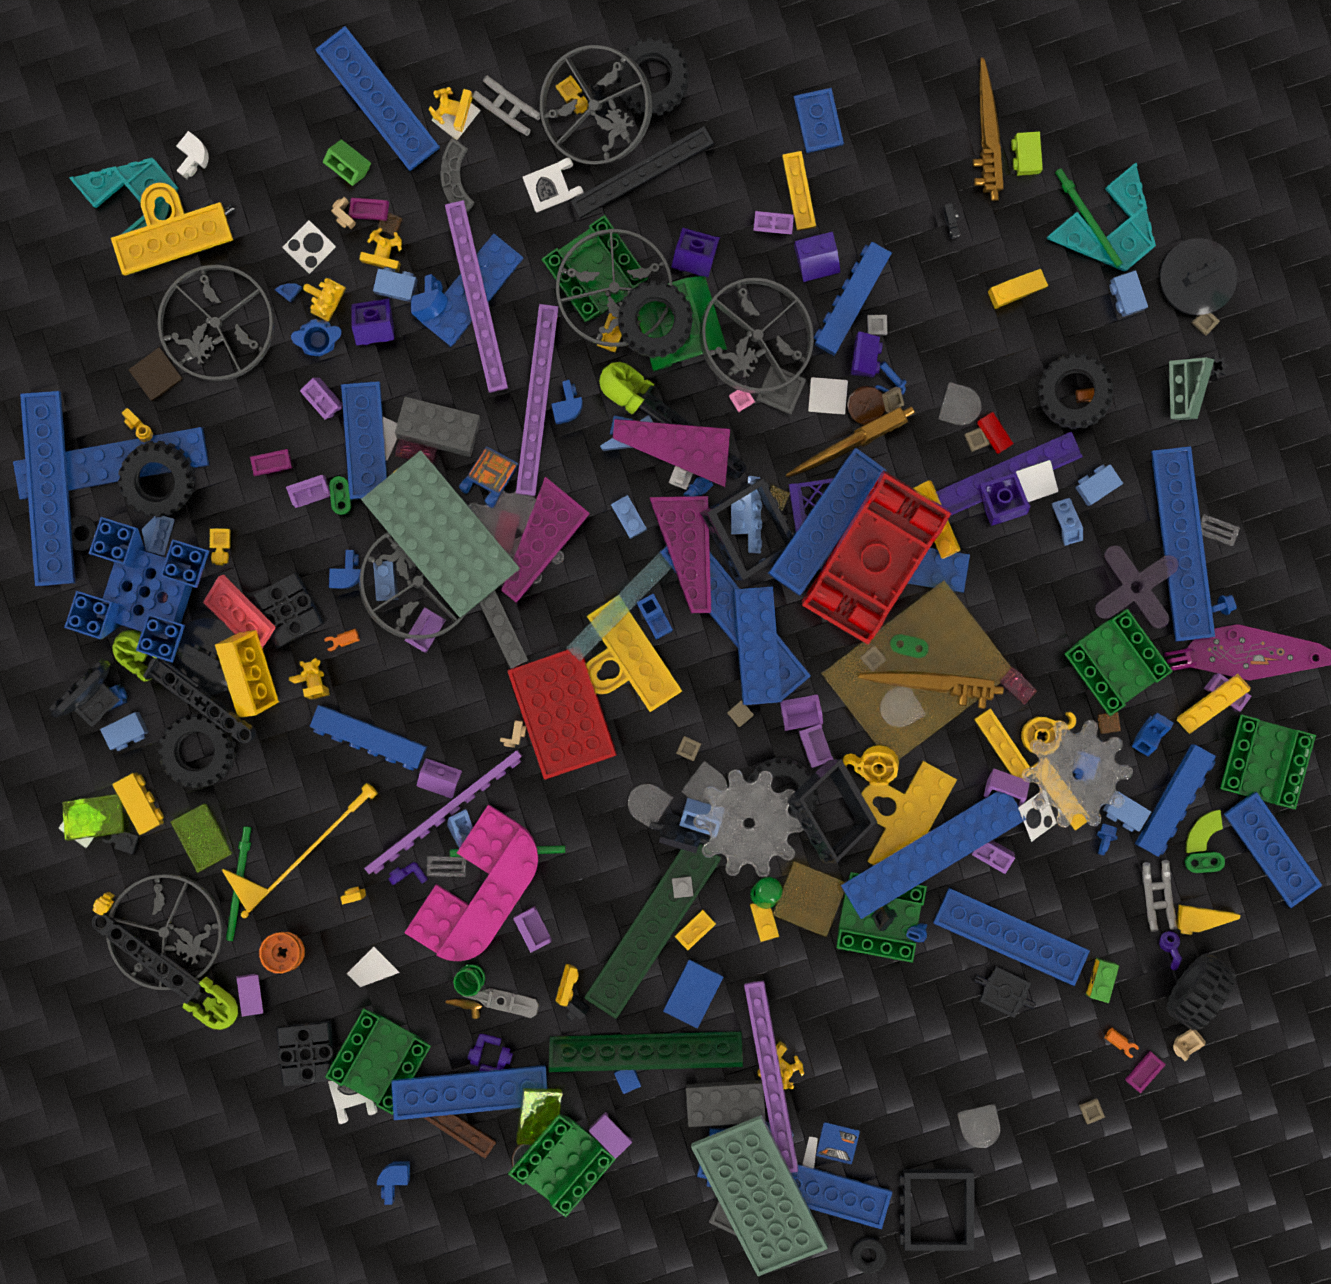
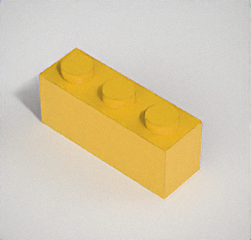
M136 772L112 785L137 832L141 835L163 824L162 819L164 816L159 808L156 809L152 793L150 791L147 792L144 786L146 784L144 778Z

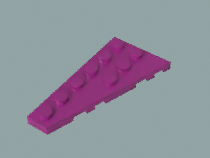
M614 419L613 439L725 487L730 429Z
M546 477L513 561L520 570L507 579L502 587V591L516 603L590 515L588 511Z
M708 496L650 497L649 499L690 612L711 613L709 529L700 512L708 508Z

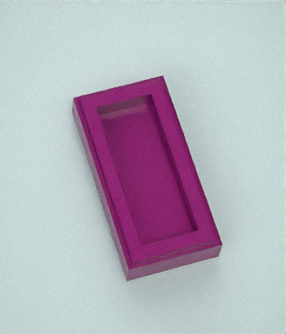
M351 198L348 216L356 219L387 221L389 201Z
M288 449L250 457L254 476L292 469Z
M1149 1051L1125 1080L1139 1093H1142L1166 1064Z

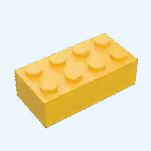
M256 630L239 632L215 644L232 701L239 717L255 716L279 703Z

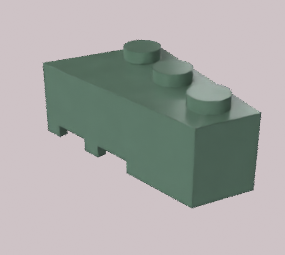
M1206 357L1169 361L1171 419H1198L1214 359Z

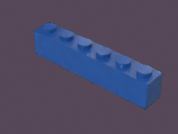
M871 242L870 246L865 245L860 254L863 256L861 262L858 263L856 261L851 270L854 273L851 280L846 279L842 286V289H844L842 296L837 295L832 304L835 306L833 312H828L823 320L826 323L823 330L818 329L814 336V339L817 340L815 346L835 356L892 254L890 251Z
M323 705L317 706L310 727L314 728L313 732L323 736L325 733L332 735L331 739L342 743L345 740L350 742L349 746L359 750L360 747L368 749L367 753L378 757V754L386 756V761L391 763L401 762L403 763L402 767L412 771L414 768L418 769L427 749L425 745Z
M1190 745L1136 840V845L1158 857L1166 851L1168 839L1175 835L1177 831L1176 825L1179 820L1182 821L1186 816L1187 811L1185 810L1188 804L1191 805L1196 798V790L1198 787L1201 788L1206 780L1205 774L1213 768L1215 755L1197 745Z

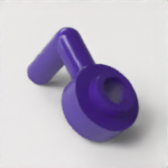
M413 862L401 870L399 867L389 873L391 877L388 880L394 885L411 872H414L421 884L428 879L418 864Z
M1165 932L1162 934L1159 944L1164 951L1171 953L1173 957L1171 969L1177 970L1182 959L1177 950L1180 939L1174 932Z
M480 1034L476 1046L469 1051L468 1060H471L470 1064L479 1066L484 1043L500 1046L501 1038Z
M502 1047L497 1067L481 1064L479 1071L504 1069L506 1064H510L513 1053H509V1048Z

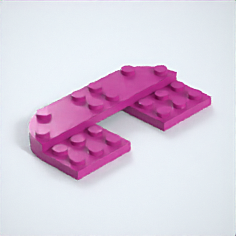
M489 804L457 851V854L489 874L470 904H467L436 884L405 931V934L446 960L465 961L482 953L491 943L520 899L537 869L538 851L532 835L522 825Z

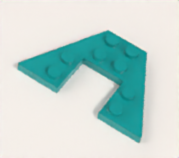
M153 158L144 159L140 162H131L119 167L102 169L98 172L93 171L77 177H70V180L94 208L100 206L124 184L140 203L143 192L152 184L165 183L176 191L179 189ZM158 197L155 200V216L158 220H166L171 206L166 203L163 197ZM144 215L122 234L146 227Z
M1137 163L1133 164L1105 188L1129 217L1128 220L1106 237L1123 262L1121 266L1117 267V269L1122 271L1128 270L1156 246L1152 235L1151 222H1149L1145 196L1142 192V183H1140ZM1078 212L1047 237L1048 240L1116 268L1090 226Z

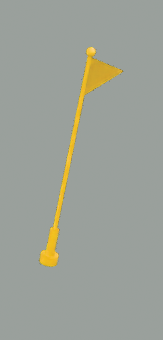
M366 783L361 788L363 792L348 806L349 809L268 889L222 869L246 911L241 912V917L247 918L249 912L351 811L354 812L368 797L373 799L378 794L377 791L369 783Z

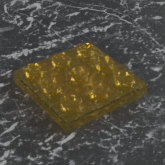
M793 862L783 887L782 897L777 902L772 915L827 937L844 894L840 885L845 882Z

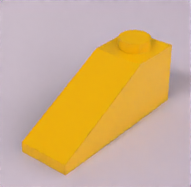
M1038 269L989 289L988 294L994 308L997 309L1048 287L1042 270Z
M1178 905L1176 923L1181 933L1192 935L1193 932H1201L1238 920L1240 915L1233 912Z

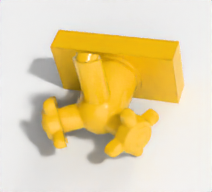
M381 228L374 230L367 241L368 243H371L373 240L377 242L375 254L361 252L360 261L381 268H392L399 272L401 264L399 261L389 259L393 246H397L399 251L402 250L400 236H398L397 232H394L395 238L389 240L379 235L382 231Z

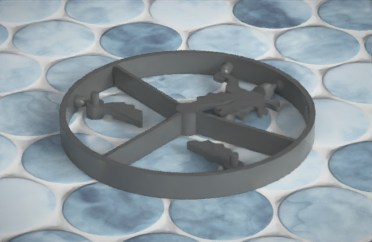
M599 45L576 48L563 55L552 66L544 80L540 95L542 124L555 147L575 161L586 164H606L625 157L641 142L651 119L652 96L648 81L638 64L628 55L617 49ZM590 49H605L621 56V62H615L612 72L607 73L597 84L604 86L614 84L618 77V71L623 69L622 63L626 61L634 68L641 82L601 101L595 100L570 57ZM566 61L590 102L589 109L557 140L548 118H557L558 115L568 116V114H572L573 110L576 109L575 105L577 104V99H574L570 103L563 105L559 110L551 109L547 112L549 86L555 73ZM642 85L646 101L645 116L642 127L632 142L627 127H634V120L626 123V120L630 117L627 113L624 114L625 118L621 119V115L618 113L622 111L620 109L615 110L616 105L613 99ZM606 102L609 103L610 108L613 110H608L609 114H606V117L610 118L613 123L609 119L596 114V111L601 110L602 104ZM590 114L595 116L597 124L601 126V129L611 130L608 136L609 145L602 146V150L605 151V160L603 161L582 159L562 146V143ZM620 134L623 140H627L630 146L622 153L610 158L607 151L614 146L615 137Z
M608 229L582 238L568 251L558 271L556 294L565 320L576 333L598 345L621 347L628 344L625 342L610 343L602 341L604 333H610L616 326H619L618 316L620 307L611 298V293L617 294L619 291H628V295L632 289L619 287V284L615 282L612 234L627 235L644 242L657 253L662 261L659 265L653 263L647 269L627 270V273L632 275L633 278H639L640 280L647 278L651 271L653 273L658 272L659 267H665L670 286H672V277L664 256L653 243L631 231ZM610 234L613 282L609 285V288L560 299V279L562 273H568V276L571 278L576 276L581 282L585 281L586 283L594 281L595 277H598L600 274L599 272L587 271L580 273L573 268H564L569 257L585 242L598 236ZM605 292L606 296L609 297V303L607 304L609 313L616 317V319L611 321L608 329L603 326L600 327V333L596 339H593L582 333L572 324L564 312L562 302ZM667 305L658 322L645 333L646 336L652 334L662 323L669 310Z
M207 265L186 272L169 287L159 308L158 332L166 353L181 369L201 379L225 381L246 374L263 359L273 339L274 314L266 293L250 276L229 266ZM227 270L246 277L258 289L220 318H212L179 285L189 277L201 273L200 281L204 284L203 293L205 298H208L211 302L221 303L214 289L209 285L210 279L206 276V271ZM176 288L208 316L205 321L206 323L202 324V326H197V329L193 331V341L190 339L179 340V335L176 332L172 336H164V312ZM261 293L266 301L269 312L268 337L264 347H259L256 341L248 338V334L238 324L235 325L237 340L241 344L249 345L253 350L258 349L260 352L252 363L241 369L221 330L222 321ZM208 324L218 329L221 335L213 341L212 337L209 338L208 335H205L204 338V332ZM173 338L178 345H186L190 351L184 355L185 358L182 361L178 362L171 353L166 341ZM224 341L238 372L219 377L204 376L188 370L183 364L187 360L190 362L195 357L198 358L197 363L199 365L200 363L204 364L201 356L206 357V359L211 357L210 354H205V350H209L210 347L213 351V344Z
M746 278L735 281L720 290L709 302L703 313L700 323V344L703 355L712 371L723 382L737 390L753 394L777 391L790 384L802 373L812 354L814 342L813 327L805 306L793 292L775 281L763 278ZM742 284H761L778 290L793 303L765 328L754 330L717 300V297L726 290L736 286L739 290L737 293L738 297L742 298L741 307L744 309V312H747L749 315L759 316L760 314L754 308L752 302L748 301L747 290L742 288ZM713 304L747 331V336L744 339H740L739 343L735 346V353L722 354V348L717 347L715 350H708L705 327L709 310ZM794 304L804 320L808 343L806 355L802 357L800 351H793L779 335L776 336V346L779 348V352L786 356L792 355L794 360L800 359L802 362L800 369L788 381L762 338L763 331ZM750 337L753 342H758L761 349L754 354L755 349L751 351V348H748L744 356L748 338ZM715 353L721 359H730L734 363V366L729 369L730 372L727 375L719 369L711 356ZM765 354L783 384L771 388H752L730 379V376L736 375L742 370L743 378L749 377L750 375L746 372V369L751 372L755 369V367H750L749 363H753L752 360L757 363L756 357Z
M389 532L385 533L377 539L367 552L359 575L361 598L370 616L386 631L401 638L412 640L431 639L454 628L464 616L457 619L423 585L424 580L422 577L424 574L414 577L412 581L409 580L407 564L404 562V559L407 561L409 569L412 566L416 568L415 563L399 544L391 538ZM385 538L389 539L392 543L390 546L395 550L392 555L383 554L377 560L370 556L372 550ZM382 560L389 562L398 560L396 570L400 576L408 580V587L372 610L367 601L363 585L366 562H375L377 566L382 565ZM415 587L421 588L454 623L446 629L433 634L411 635L400 632V628L404 626L406 616L412 613L419 602H409L403 605V608L400 610L401 618L397 619L395 629L385 624L374 612L410 588Z
M157 874L135 882L117 898L109 914L116 922L159 932L160 937H162V953L165 955L166 951L177 950L176 953L179 956L180 952L182 954L185 952L187 957L183 958V960L188 962V959L192 957L193 961L191 964H194V962L198 963L196 955L211 956L212 959L207 967L195 977L197 979L210 969L217 959L222 946L223 920L216 901L200 884L181 875ZM160 878H173L185 882L166 926L162 928L114 917L117 907L124 896L132 888L144 881L154 879L155 883H157L154 885L156 898L154 899L153 915L157 914L158 911H162V907L165 905L164 900L166 898L161 892L164 886L162 883H159ZM188 884L197 888L207 898L218 922L212 925L206 924L204 927L206 933L199 934L194 939L193 935L190 934V930H186L184 927L181 929L178 927L174 928V925L171 924ZM211 928L218 929L219 931L215 953L207 951V948L200 947L201 940L209 937ZM174 930L187 944L177 939L178 943L174 942L176 947L166 945L167 936ZM107 938L108 949L112 959L122 973L130 980L150 989L171 990L162 982L156 985L136 977L137 972L142 971L144 966L138 962L134 966L135 971L130 972L119 959L114 944ZM142 952V954L145 955L144 960H150L151 953L149 952L145 954ZM161 963L160 973L164 974L165 963Z

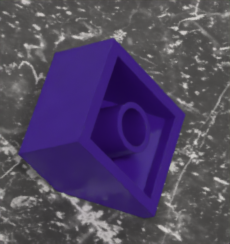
M682 228L671 268L690 272L698 276L709 277L719 237Z
M833 232L795 241L794 247L803 282L841 273Z
M389 299L352 304V330L356 345H368L370 343L394 340V325Z
M864 332L857 333L851 375L874 378L875 373H879L880 362L877 361L878 354H881L883 343L879 342L880 337Z
M1017 473L980 484L984 509L991 526L1027 515L1030 505Z

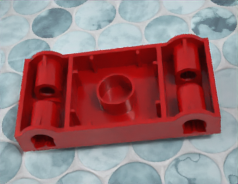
M883 470L804 596L802 606L869 645L929 548L944 529L951 515L950 510Z

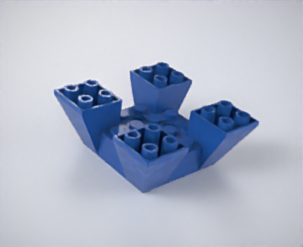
M101 517L89 554L114 562L103 598L76 591L64 628L98 639H103L121 625L139 630L142 633L136 651L173 663L185 625L181 624L192 588H198L209 551L172 539L167 557L164 558L146 552L138 528ZM156 570V576L152 579V572ZM132 583V589L128 591V586ZM147 589H150V594L146 597L145 593ZM167 594L168 600L164 603L163 597ZM144 607V613L140 615V609Z

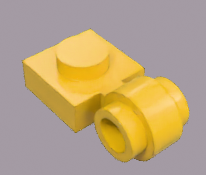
M571 75L555 86L566 103L577 99L576 109L574 110L576 114H582L588 110V101L584 96L581 98L578 96L582 93V89Z
M126 408L122 412L125 417L124 423L131 430L133 428L136 429V436L141 442L150 441L153 437L150 427L144 425Z
M210 529V548H216V551L212 552L211 555L212 564L219 566L228 564L229 554L223 549H230V529Z
M111 892L104 893L103 896L96 899L92 910L99 915H103L107 911L109 912L115 903L113 901L115 895Z

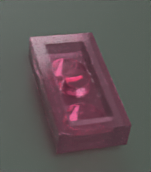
M399 439L395 456L411 459L419 451H422L433 464L437 448Z
M501 511L494 538L506 552L511 553L520 515Z
M1013 667L1000 680V683L1024 705L1037 692Z

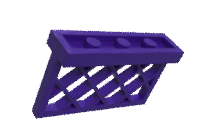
M833 478L789 484L795 532H797L807 517L804 511L808 504H811L813 507L815 506L811 502L812 498L816 493L822 496L823 493L819 489L823 484L831 483ZM809 486L815 491L809 500L802 495L801 487Z

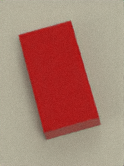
M993 412L977 422L997 454L1014 444Z

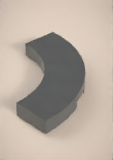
M452 137L442 157L440 171L442 187L448 202L454 203L464 200L466 212L468 213L475 203L464 191L460 178L461 164L468 148Z

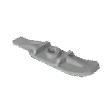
M492 988L479 991L475 996L466 997L480 1001L487 1008L528 1018L536 1016L539 1004L534 998ZM503 998L504 1004H498L497 999Z

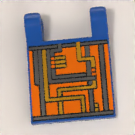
M486 446L468 476L461 482L459 488L461 492L467 494L472 484L475 483L490 491L491 493L487 496L485 502L487 506L493 508L519 464Z

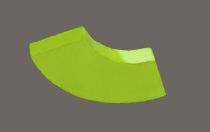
M1220 810L1204 814L1193 825L1187 835L1186 853L1206 851L1210 836L1216 831L1223 829Z

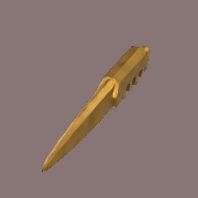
M981 57L980 117L983 150L980 153L982 159H973V167L983 166V178H974V185H984L983 193L991 192V201L999 200L998 191L1004 189L1000 135L991 81L985 59Z
M912 406L905 410L899 407L854 430V434L816 454L788 472L785 477H791L820 466L859 446L863 448L876 438L907 423V417L915 413Z
M887 672L860 674L858 676L860 679L900 687L947 693L951 690V696H960V706L967 705V697L979 698L978 708H986V700H992L994 694L1003 695L1004 690L1003 687L994 686V680L945 674Z

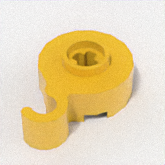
M1066 712V716L1069 718V723L1066 725L1062 721L1052 720L1047 717L1030 719L1021 731L1023 745L1028 751L1037 755L1053 753L1059 747L1062 729L1069 730L1075 726V715L1071 712ZM1039 731L1046 734L1043 741L1037 739Z
M872 746L864 752L861 758L855 754H847L842 760L846 768L848 764H852L855 772L859 773L873 786H886L897 777L899 767L898 756L886 746Z

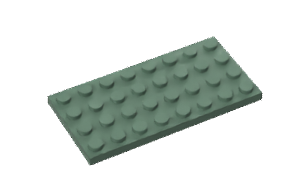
M419 451L361 499L460 618L520 570L422 451Z
M762 1115L691 1144V1148L757 1276L828 1249V1244Z

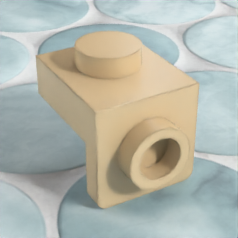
M343 197L333 204L332 212L338 218L336 221L343 228L348 226L352 229L356 223L343 211L349 204V201Z
M515 720L512 739L500 738V742H504V746L515 748L516 744H520L521 737H525L526 726H523L524 721Z
M1190 1029L1175 1038L1173 1049L1177 1056L1186 1061L1190 1054L1205 1046L1206 1041L1197 1030Z

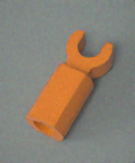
M1094 388L1076 390V402H1091L1094 396Z
M355 628L338 634L336 638L327 637L324 640L325 642L333 641L334 645L328 648V651H334L339 645L343 647L360 641V638Z
M1110 1028L1105 1035L1106 1040L1118 1049H1124V1053L1130 1058H1133V1055L1129 1053L1131 1047L1139 1050L1135 1043H1128V1039L1114 1028Z

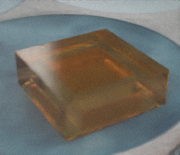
M388 213L387 221L380 220L377 229L381 228L382 232L394 236V232H398L403 219Z
M1118 712L1112 716H1109L1107 713L1098 715L1101 734L1121 731Z

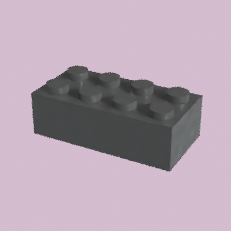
M404 397L395 435L400 440L471 457L480 425V416Z
M762 1079L686 1084L688 1127L740 1124L762 1115L766 1122Z

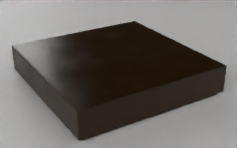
M160 347L129 369L151 401H154L183 379Z

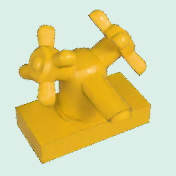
M450 87L438 91L435 90L433 93L436 99L440 98V105L436 111L431 106L429 107L431 115L440 124L445 123L441 117L444 113L455 116L453 126L456 131L463 132L473 98L472 92L464 89L459 102L448 99V95L453 94Z
M326 278L324 282L319 284L320 287H323L322 291L309 284H305L303 287L304 291L318 298L313 297L311 299L314 303L310 307L311 313L329 322L346 288L329 278Z
M314 658L311 662L307 663L301 661L299 664L304 668V671L300 675L289 677V681L293 683L306 681L308 688L303 689L304 697L312 700L329 696V689L322 684L321 677L324 676V673L319 671L320 660Z
M780 1041L776 1048L784 1089H793V1082H789V1079L793 1072L799 1070L801 1076L804 1075L803 1064L798 1059V1056H794L796 1063L792 1065L781 1057L786 1052L787 1047ZM759 1068V1070L757 1071V1074H758V1076L761 1077L760 1068Z

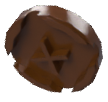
M860 387L849 396L847 403L848 412L852 419L858 423L866 425L881 417L885 411L882 393L875 387Z

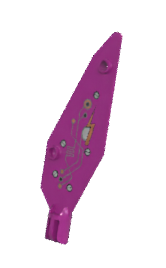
M1238 624L1215 628V637L1194 639L1187 649L1164 653L1165 657L1182 654V657L1165 660L1167 664L1183 662L1182 665L1170 667L1172 671L1191 667L1231 677L1239 674L1242 679L1249 681L1331 665V650L1319 643ZM1313 655L1317 658L1316 662L1312 659Z

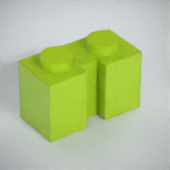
M1040 132L1017 133L1014 139L1011 140L1012 151L1016 153V158H1013V170H1016L1017 176L1040 174L1043 170Z

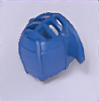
M314 319L302 325L300 330L294 331L291 339L294 344L303 349L304 353L320 357L334 349L335 342L341 336V329L338 326H331L327 321Z

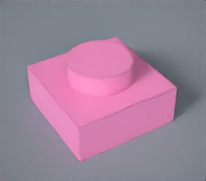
M737 390L729 395L738 413L755 403L751 394Z

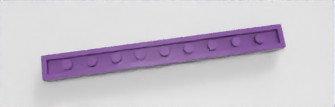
M464 200L446 204L445 208L489 393L508 389Z
M539 304L516 494L536 495L558 306Z
M519 750L515 751L364 869L368 874L373 871L377 874L384 868L383 863L387 860L392 862L399 857L398 852L401 849L408 850L415 844L414 839L418 836L422 839L430 833L429 828L435 825L437 827L445 821V815L456 813L461 809L459 805L462 802H470L476 797L474 795L476 791L480 789L483 792L491 785L489 781L493 778L498 780L505 775L506 772L504 770L509 766L514 768L521 762L519 758L523 755Z
M764 981L745 983V992L771 1134L790 1172H798V1163Z

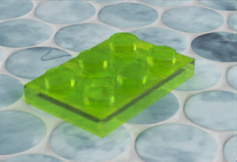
M118 794L62 802L66 841L124 833L122 802Z
M206 803L171 821L197 873L233 854Z
M523 1088L516 1138L517 1144L533 1145L558 1116L562 1099L561 1089Z

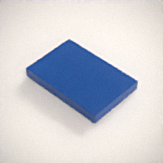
M832 88L794 96L806 153L844 145Z
M689 959L663 1012L698 1029L723 976Z

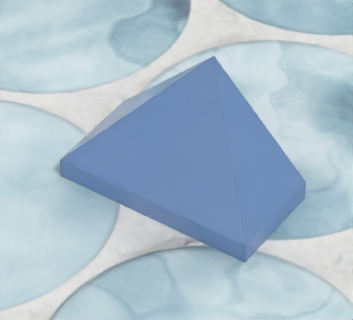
M154 516L142 528L146 551L164 556L175 519L166 516L157 518Z
M466 809L449 817L447 827L459 848L473 828Z

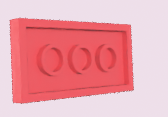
M224 574L217 578L203 602L234 634L256 630L262 649L276 628Z

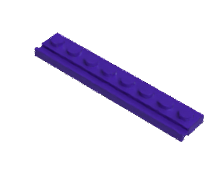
M1069 432L943 488L936 493L941 505L950 510L951 515L983 502L980 484L1016 473V471L1049 460L1051 461L1052 469L1055 470L1083 456L1079 451L1072 432Z

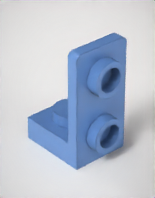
M1067 498L1052 503V508L1062 528L1064 546L1083 541V527L1071 499Z

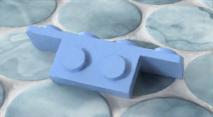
M748 476V483L755 479L761 478L756 476ZM757 489L731 504V534H748V553L755 554L761 553L762 502Z

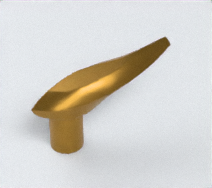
M465 999L446 1000L447 1004L463 1009H471L473 1019L480 1017L479 1009L482 1006L479 1003Z

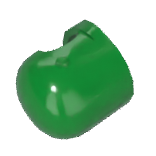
M772 877L762 878L751 889V900L760 908L770 909L782 897L783 889L777 879Z
M474 964L462 967L454 977V988L462 996H475L485 983L484 971L481 967Z

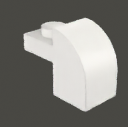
M188 131L177 145L188 156L177 169L186 179L195 174L198 164L205 169L209 158L208 151L203 143Z

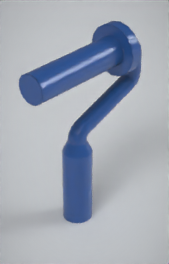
M884 361L880 364V368L896 385L895 387H900L903 395L906 391L904 385L907 381L905 379L901 380ZM880 385L875 386L876 389L883 392L889 391Z

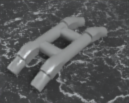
M486 75L483 82L498 93V97L493 103L477 91L472 94V97L515 130L528 136L531 130L517 121L515 117L522 110L530 117L539 120L541 118L540 112L521 101ZM505 99L515 105L509 114L499 108Z
M1168 860L1162 861L1161 875L1163 882L1151 883L1150 863H1143L1142 877L1147 917L1151 932L1158 931L1156 909L1166 908L1170 929L1177 928ZM1164 889L1165 901L1154 902L1152 891Z

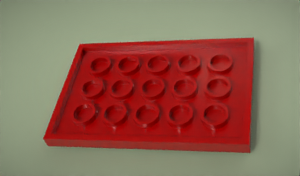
M580 646L508 670L544 780L617 755Z

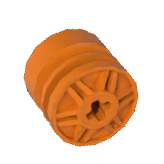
M279 932L268 936L262 942L259 949V958L262 965L273 973H286L296 969L302 963L305 956V947L302 940L291 932ZM286 948L288 950L286 952L287 956H281L282 949Z

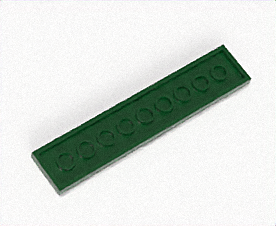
M701 844L696 853L683 849L680 850L584 998L617 1019L721 860L720 856ZM691 876L693 896L674 898L672 878Z
M741 1032L550 1037L549 1072L743 1067Z

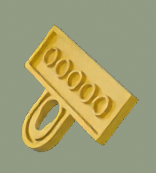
M165 183L152 184L142 194L141 208L147 226L111 238L122 275L124 276L233 240L221 202L185 214L177 191ZM158 197H163L172 208V214L166 220H158L155 216V200Z
M619 595L587 616L607 646L606 650L586 664L596 693H610L627 681H630L651 712L682 692V689ZM613 660L618 663L620 672L616 678L598 679L597 672L605 661Z
M922 761L905 794L888 785L878 787L870 784L865 787L861 794L875 816L877 823L885 827L867 862L875 865L927 834L957 779ZM876 796L892 798L896 803L894 813L889 816L879 813L878 808L873 805V799Z

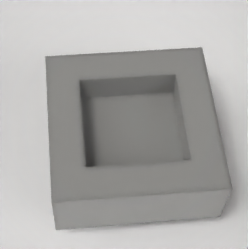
M868 315L867 333L871 335H887V315Z
M691 876L672 878L674 898L693 896Z

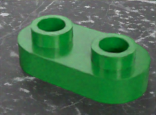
M337 476L329 484L331 507L335 513L345 515L351 510L352 506L349 495V483L345 478ZM339 483L343 484L341 490L337 489V484ZM344 502L345 508L340 509L339 503Z
M903 634L894 635L890 641V647L894 652L915 658L924 657L929 650L927 642L923 639ZM902 640L904 642V645L901 648L897 647L896 645L897 641ZM917 645L922 646L921 652H916L915 647Z
M1217 852L1192 853L1185 859L1186 868L1193 873L1217 872L1225 865L1224 857ZM1212 858L1216 859V863L1214 865L1211 864ZM1194 859L1197 860L1196 866H1192L1191 864L1192 860Z

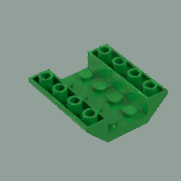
M605 215L589 225V229L563 248L560 250L556 248L542 258V261L556 281L564 257L578 241L592 233L614 229ZM610 234L598 236L585 242L569 257L564 268H573L580 273L587 271L599 272L600 274L598 277H595L594 281L586 283L585 281L581 282L576 276L571 278L568 276V273H562L560 287L567 297L609 288V285L613 282ZM612 234L615 282L619 284V287L637 288L639 284L646 282L649 278H642L640 280L639 278H633L632 275L627 273V270H636L641 268V266L620 236ZM619 291L617 294L611 293V298L615 304H618L627 296L628 291ZM605 292L570 300L585 322L609 310L607 306L609 297L606 296Z
M705 276L690 277L672 282V285L678 288L677 290L684 293L691 305L693 315L691 333L685 344L677 352L668 354L667 357L650 358L653 371L670 367L676 362L703 355L700 344V323L707 305L712 300ZM654 301L645 304L638 313L640 316H637L638 321H642L639 323L642 333L645 334L658 322L666 308V304ZM713 304L706 320V342L708 350H715L717 347H720L723 351L727 350ZM670 308L662 323L649 337L659 338L671 330L674 316Z
M1128 609L1107 620L1065 653V656L1109 716H1112L1126 706V702L1148 686L1159 682L1173 672Z
M1240 714L1220 789L1247 797L1253 792H1257L1265 802L1296 810L1316 735Z
M850 872L848 880L857 876L859 873ZM917 885L887 903L889 909H894L898 917L893 920V923L885 931H879L871 916L874 912L860 919L845 894L836 948L913 963L916 943L910 940L906 934L911 926L918 925L921 905H924L927 886Z
M363 1009L325 1077L340 1086L345 1085L377 1103L376 1106L393 1115L391 1080L414 1078L431 1045L387 1018Z
M558 1114L508 1174L522 1185L527 1183L547 1198L555 1210L567 1217L616 1159L591 1133L570 1117Z

